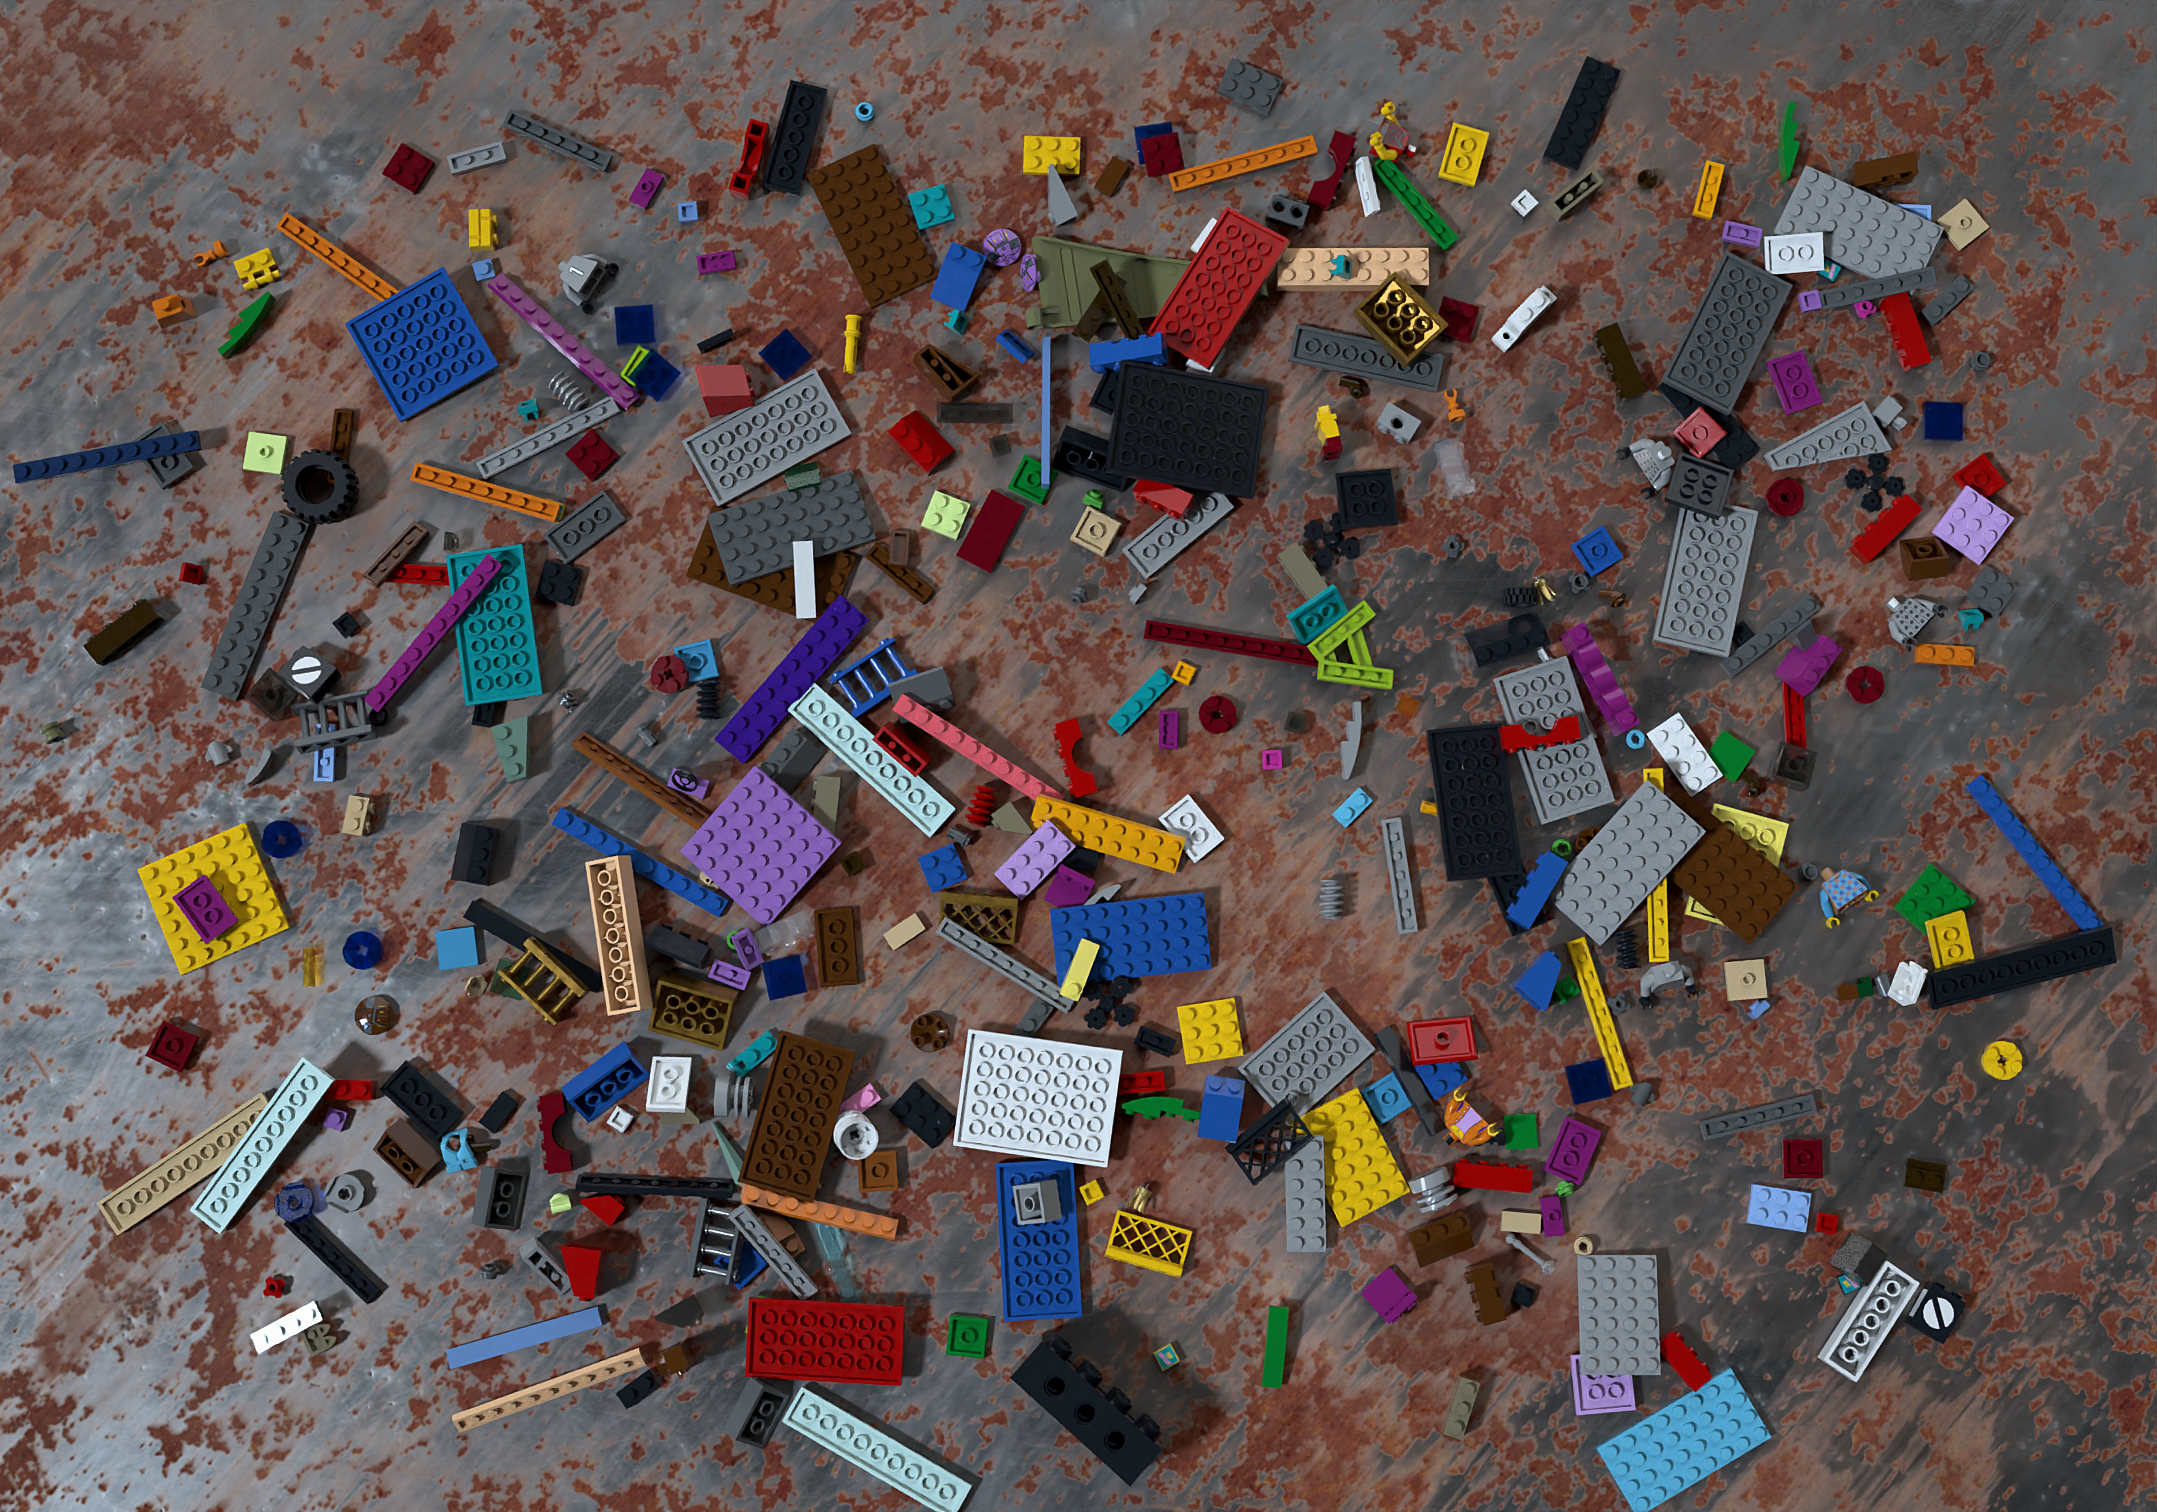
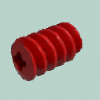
M976 785L975 789L979 792L972 794L976 798V800H970L974 807L967 808L971 814H965V818L969 820L967 821L968 823L986 828L987 826L982 822L989 821L985 814L992 813L988 807H994L990 800L997 799L993 792L998 791Z

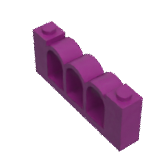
M1582 622L1562 634L1559 639L1613 735L1616 737L1640 724L1641 722L1632 706L1630 707L1625 694L1617 685L1611 669L1604 662L1598 646L1592 640L1593 637L1585 623Z

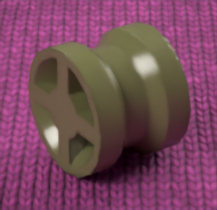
M57 721L51 722L40 729L41 734L46 737L45 741L47 744H53L65 736L64 732L60 731Z

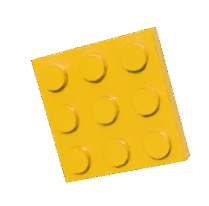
M1234 998L1177 1007L1186 1065L1244 1055Z

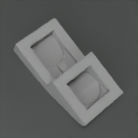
M264 749L258 767L250 765L244 783L254 786L271 767L277 753Z
M1116 884L1101 890L1084 905H1093L1102 896L1108 901L1121 886Z

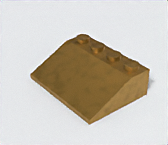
M1396 271L1361 302L1352 314L1404 369L1449 325Z
M664 970L658 980L648 1030L722 1051L739 991Z

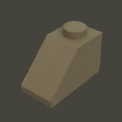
M1010 801L991 815L993 818L991 823L997 830L1001 829L1003 832L1028 836L1033 834Z
M688 1105L686 1106V1113L660 1112V1124L702 1123V1119Z

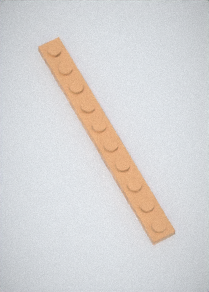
M637 1348L452 1415V1421L461 1433L646 1366V1361L640 1349Z

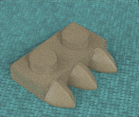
M313 1312L294 1322L311 1357L331 1348L336 1341L334 1336H325L331 1325L319 1324L325 1315L323 1312Z

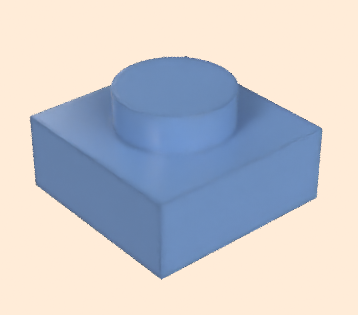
M696 201L677 203L680 224L699 222Z
M491 258L472 263L478 283L496 277Z
M1756 1000L1749 1006L1750 1010L1747 1012V1015L1751 1019H1757L1770 1005L1766 1000Z

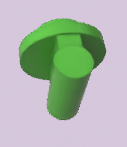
M1091 489L1086 492L1083 504L1101 510L1105 497L1100 490Z

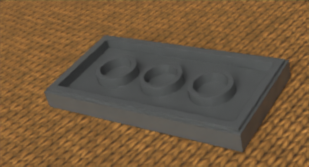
M603 489L544 533L543 536L563 563L568 565L626 522L627 519Z

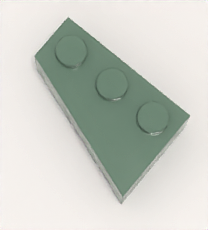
M529 716L491 727L506 780L510 784L530 779L532 718Z

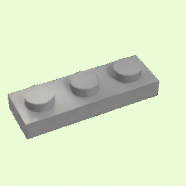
M499 141L449 155L447 160L451 174L455 176L505 162L507 157L503 143Z

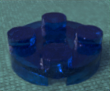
M274 821L267 825L263 831L262 847L268 855L277 859L292 857L302 846L300 830L296 825L288 821ZM279 835L286 836L284 844L277 843Z
M365 931L355 932L347 938L345 946H343V957L351 967L359 970H368L375 967L382 960L383 945L380 939L373 933ZM362 945L368 949L365 956L358 953Z
M298 1182L289 1183L282 1187L283 1190L279 1194H276L274 1209L284 1221L299 1222L311 1216L315 1205V1197L304 1184ZM296 1198L299 1203L293 1207L290 1203Z

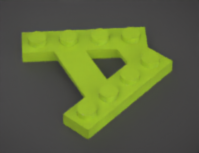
M1365 600L1312 641L1307 648L1318 660L1317 680L1391 690L1393 670L1373 667L1361 627L1376 615ZM1344 640H1347L1354 664L1340 663L1336 660L1333 649Z

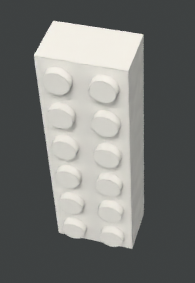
M1880 1259L1817 1358L1848 1379L1857 1382L1920 1283L1888 1261Z

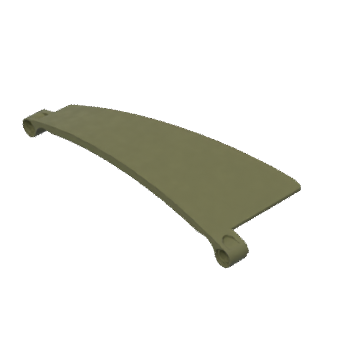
M1034 236L1032 238L1033 252L1037 258L1036 268L1041 275L1038 284L1042 308L1025 310L1027 329L1076 327L1100 290L1089 268L1105 259L1108 260L1114 273L1127 281L1123 290L1138 319H1154L1159 314L1191 261L1135 254L1051 237ZM1266 282L1254 301L1269 297ZM1111 309L1100 325L1118 323Z

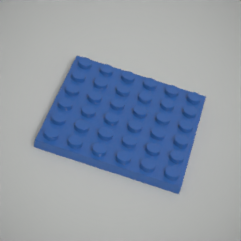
M444 267L345 323L391 407L402 423L500 367Z

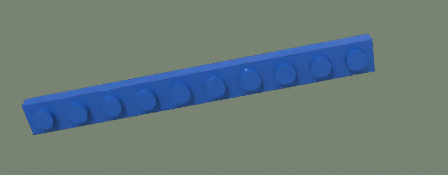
M1979 775L1967 784L1965 788L2081 931L2105 926L1983 775Z
M560 808L552 822V825L609 857L630 855L634 871L719 918L729 902L718 894L563 808Z

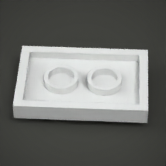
M1823 232L1764 237L1765 271L1770 274L1824 270Z
M1186 795L1158 818L1168 832L1186 837L1183 850L1194 863L1224 840V837L1189 795Z
M653 1057L646 1102L647 1112L686 1113L692 1058Z

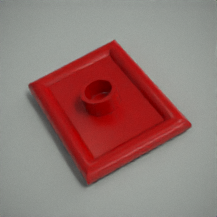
M1471 1016L1406 1022L1413 1066L1478 1060Z

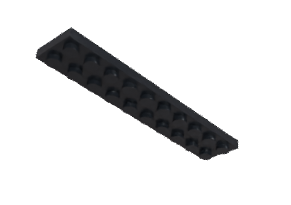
M2106 925L1930 970L1925 973V987L1929 1008L1935 1010L2117 963L2112 927Z

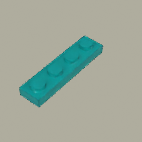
M1159 668L1107 723L1121 736L1174 680L1163 669Z

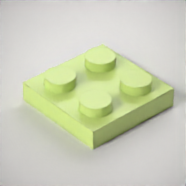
M935 490L921 527L957 540L971 505Z

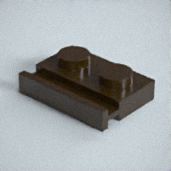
M1906 1158L1902 1186L1939 1193L1943 1192L1946 1165Z

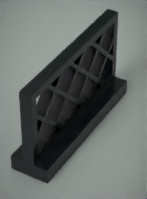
M1283 1099L1237 1137L1236 1143H1229L1225 1149L1232 1155L1252 1185L1255 1186L1314 1138V1135L1297 1114L1291 1102ZM1292 1113L1294 1116L1293 1126L1284 1125L1285 1117ZM1273 1127H1280L1278 1138L1270 1137V1131ZM1284 1128L1293 1129L1291 1139H1283ZM1297 1129L1304 1130L1307 1136L1302 1140H1295ZM1259 1139H1265L1264 1150L1255 1149L1256 1141ZM1269 1140L1278 1141L1276 1152L1268 1151ZM1282 1141L1291 1142L1290 1150L1286 1153L1280 1152ZM1244 1151L1250 1152L1249 1163L1242 1162L1238 1156ZM1254 1152L1263 1153L1261 1164L1253 1163ZM1267 1154L1276 1155L1275 1162L1272 1165H1266ZM1252 1166L1261 1167L1260 1175L1254 1179L1251 1175Z

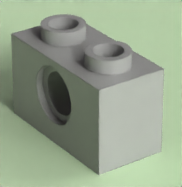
M1388 402L1375 426L1378 427L1377 429L1384 434L1389 433L1394 436L1397 442L1408 444L1421 421ZM1399 421L1402 424V428L1396 429L1392 422Z

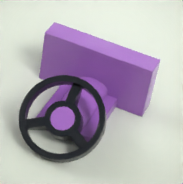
M674 768L667 786L704 800L710 781L700 778L689 771Z

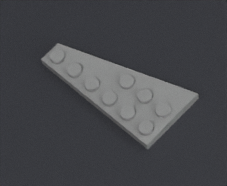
M1862 401L1766 453L1764 457L1772 471L1775 472L1890 452L1892 449L1865 402Z

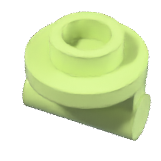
M558 1193L550 1199L552 1214L572 1209L568 1195Z

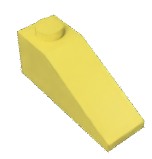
M1081 938L1060 988V995L1078 1002L1100 945Z

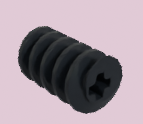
M699 680L702 683L697 684L696 687L701 691L696 692V695L701 698L697 699L696 703L701 706L695 708L696 711L700 712V714L695 715V718L698 720H717L714 719V716H718L720 713L714 711V709L719 708L720 705L716 704L715 701L720 700V697L715 696V694L721 692V690L715 688V686L721 685V682Z
M1638 929L1620 930L1613 934V936L1619 937L1618 940L1614 941V944L1620 945V947L1615 949V952L1621 953L1616 956V959L1622 961L1616 964L1617 967L1622 969L1642 968L1636 965L1641 959L1635 957L1640 951L1634 949L1639 946V943L1633 942L1634 939L1638 938V935L1632 934V932Z

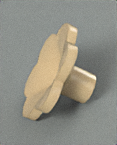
M701 871L697 883L710 891H717L719 886Z
M472 976L468 980L465 990L470 998L482 996L484 989L487 987L484 976Z

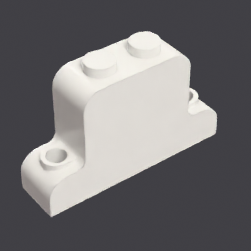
M1544 285L1541 288H1537L1507 319L1503 327L1492 337L1491 341L1505 353L1557 300V297ZM1503 334H1508L1509 339H1504Z

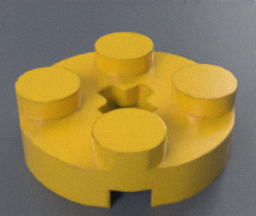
M2006 1041L1993 1042L1985 1048L1986 1050L1982 1054L1981 1062L1983 1069L1995 1079H2011L2022 1070V1055L2013 1043ZM2000 1055L2006 1058L2005 1065L1998 1063L1997 1060L2000 1059Z

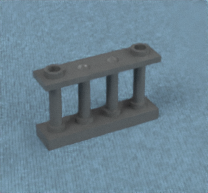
M356 690L353 693L324 698L317 705L312 701H301L291 705L293 712L301 718L302 737L301 739L294 740L295 747L300 754L377 739L375 729L371 724H367L364 699L368 696L369 692L367 690ZM357 704L359 726L348 728L346 706ZM338 708L340 729L339 731L329 732L327 710ZM319 712L321 733L320 735L310 736L308 714Z
M700 1198L686 1276L694 1278L700 1277L702 1273L726 1277L725 1285H736L740 1277L739 1266L745 1236L737 1227L735 1230L712 1226L710 1222L713 1214L729 1217V1214L734 1210L716 1207L714 1204L715 1199ZM715 1234L734 1238L732 1249L709 1246L707 1244L708 1235ZM709 1253L730 1258L728 1270L704 1265V1255Z

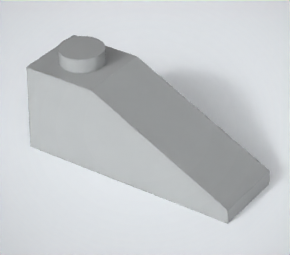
M1051 164L1048 166L1049 213L1047 216L1051 224L1055 223L1057 227L1077 217L1078 213L1054 165Z
M535 1236L519 1248L522 1259L560 1296L571 1287L567 1271Z

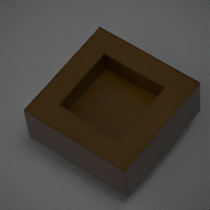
M857 851L839 860L848 877L866 868Z

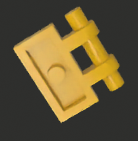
M268 247L233 262L242 281L249 279V282L243 284L245 291L258 289L260 285L267 282L272 283L276 278L281 277L279 270L271 272V269L276 267L277 264ZM264 272L265 275L255 278V275Z

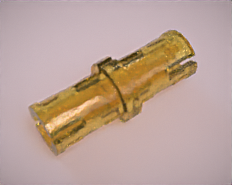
M315 947L303 948V965H301V969H303V987L316 986L315 969H317V965H315Z

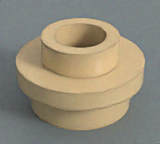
M1579 1237L1575 1240L1573 1247L1576 1254L1590 1255L1592 1253L1593 1243L1589 1238ZM1582 1243L1586 1244L1585 1250L1580 1249Z

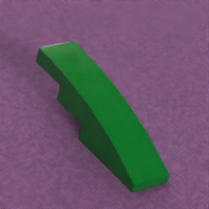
M1789 101L1784 107L1779 132L1778 158L1782 182H1786L1790 177L1800 145L1799 141L1793 140L1798 122L1791 120L1796 106V102Z
M269 291L238 314L242 321L228 331L232 338L217 349L227 360L250 339L268 315L276 300Z
M1269 1305L1262 1387L1281 1388L1289 1307Z

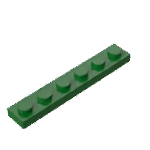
M1379 158L1372 164V171L1443 252L1458 240L1459 237L1392 161Z

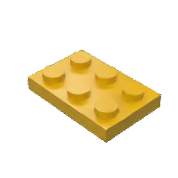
M1453 122L1438 178L1474 188L1489 132Z
M1024 136L1023 174L1048 175V166L1053 164L1059 176H1079L1080 137Z
M1962 910L1925 922L1935 969L1974 959L1965 913Z

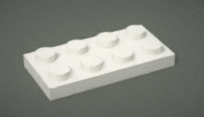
M1679 712L1646 734L1691 797L1723 776Z

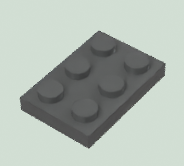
M1232 58L1217 89V94L1268 116L1283 80Z
M161 421L132 442L172 435L166 424ZM185 453L143 461L163 490L195 469Z

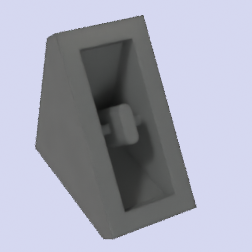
M1809 619L1784 636L1802 651L1807 650L1818 641L1816 632Z

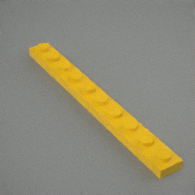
M1663 768L1643 769L1644 782L1646 780L1650 781L1664 794ZM1665 876L1647 895L1649 962H1669L1667 880Z

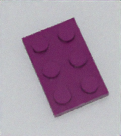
M1803 350L1766 363L1786 416L1823 402Z
M205 874L172 897L205 944L211 943L239 922L237 916Z
M1565 1116L1543 1170L1580 1186L1602 1132Z

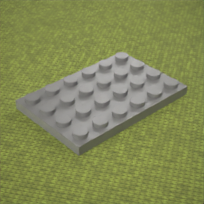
M1323 991L1237 1069L1272 1108L1281 1100L1286 1099L1294 1106L1297 1114L1302 1116L1367 1058L1375 1048ZM1292 1113L1285 1117L1287 1125L1288 1122L1294 1120Z
M1577 1255L1580 1375H1661L1656 1255Z

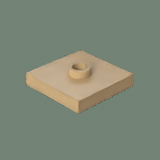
M1966 198L1935 222L1937 225L1944 227L1943 233L1958 251L1989 228Z
M1087 506L1070 540L1104 557L1121 523Z
M1763 959L1724 962L1728 1001L1768 998Z

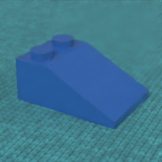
M952 241L930 298L965 313L988 263L987 256Z
M1206 1075L1197 1137L1236 1143L1245 1080Z

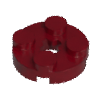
M1780 479L1770 485L1764 499L1768 509L1780 518L1790 517L1799 512L1803 507L1804 490L1794 480ZM1781 494L1789 495L1788 503L1781 500Z
M671 655L659 657L651 670L650 680L652 685L660 692L666 694H674L679 690H683L689 681V670H687L684 660ZM671 669L674 677L668 680L667 672Z
M1860 666L1847 675L1844 686L1846 693L1849 694L1851 700L1855 703L1869 704L1880 698L1883 694L1885 683L1880 671L1870 666ZM1864 680L1869 684L1866 690H1863V686H1860V683L1864 682Z
M1211 696L1200 706L1198 712L1199 722L1203 729L1211 734L1225 733L1235 724L1237 718L1236 707L1226 697ZM1220 710L1223 718L1215 720L1212 712Z

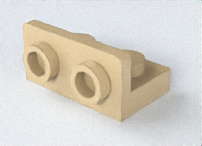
M349 795L342 833L366 837L367 833L371 830V822L369 821L371 814L373 815L375 811L374 799Z

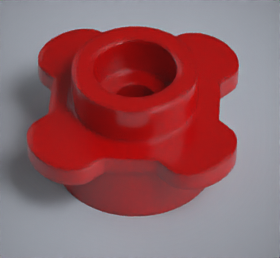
M268 1277L265 1280L266 1288L263 1290V1294L265 1296H275V1298L282 1297L285 1281Z

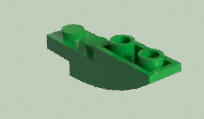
M1171 1097L1140 1098L1126 1102L1121 1106L1122 1109H1125L1124 1113L1135 1116L1136 1112L1144 1114L1143 1118L1153 1121L1155 1117H1160L1161 1111H1164L1165 1116L1175 1118L1177 1114L1183 1116L1182 1120L1193 1123L1194 1119L1199 1120L1201 1112L1182 1108L1184 1100Z

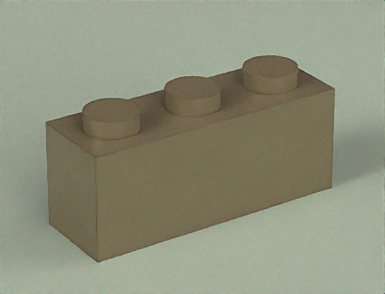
M1592 167L1551 199L1545 209L1558 222L1599 190L1604 180Z
M1296 542L1278 554L1277 560L1306 601L1325 590L1330 584L1324 575L1320 576L1316 563L1308 559L1306 549L1302 545L1299 546Z
M818 775V779L814 780L813 791H816V796L811 801V810H814L813 816L836 836L842 779Z
M1458 1374L1440 1431L1443 1434L1459 1440L1463 1439L1480 1386L1478 1381Z

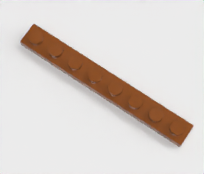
M584 731L573 741L571 745L573 748L696 830H699L710 817V815Z

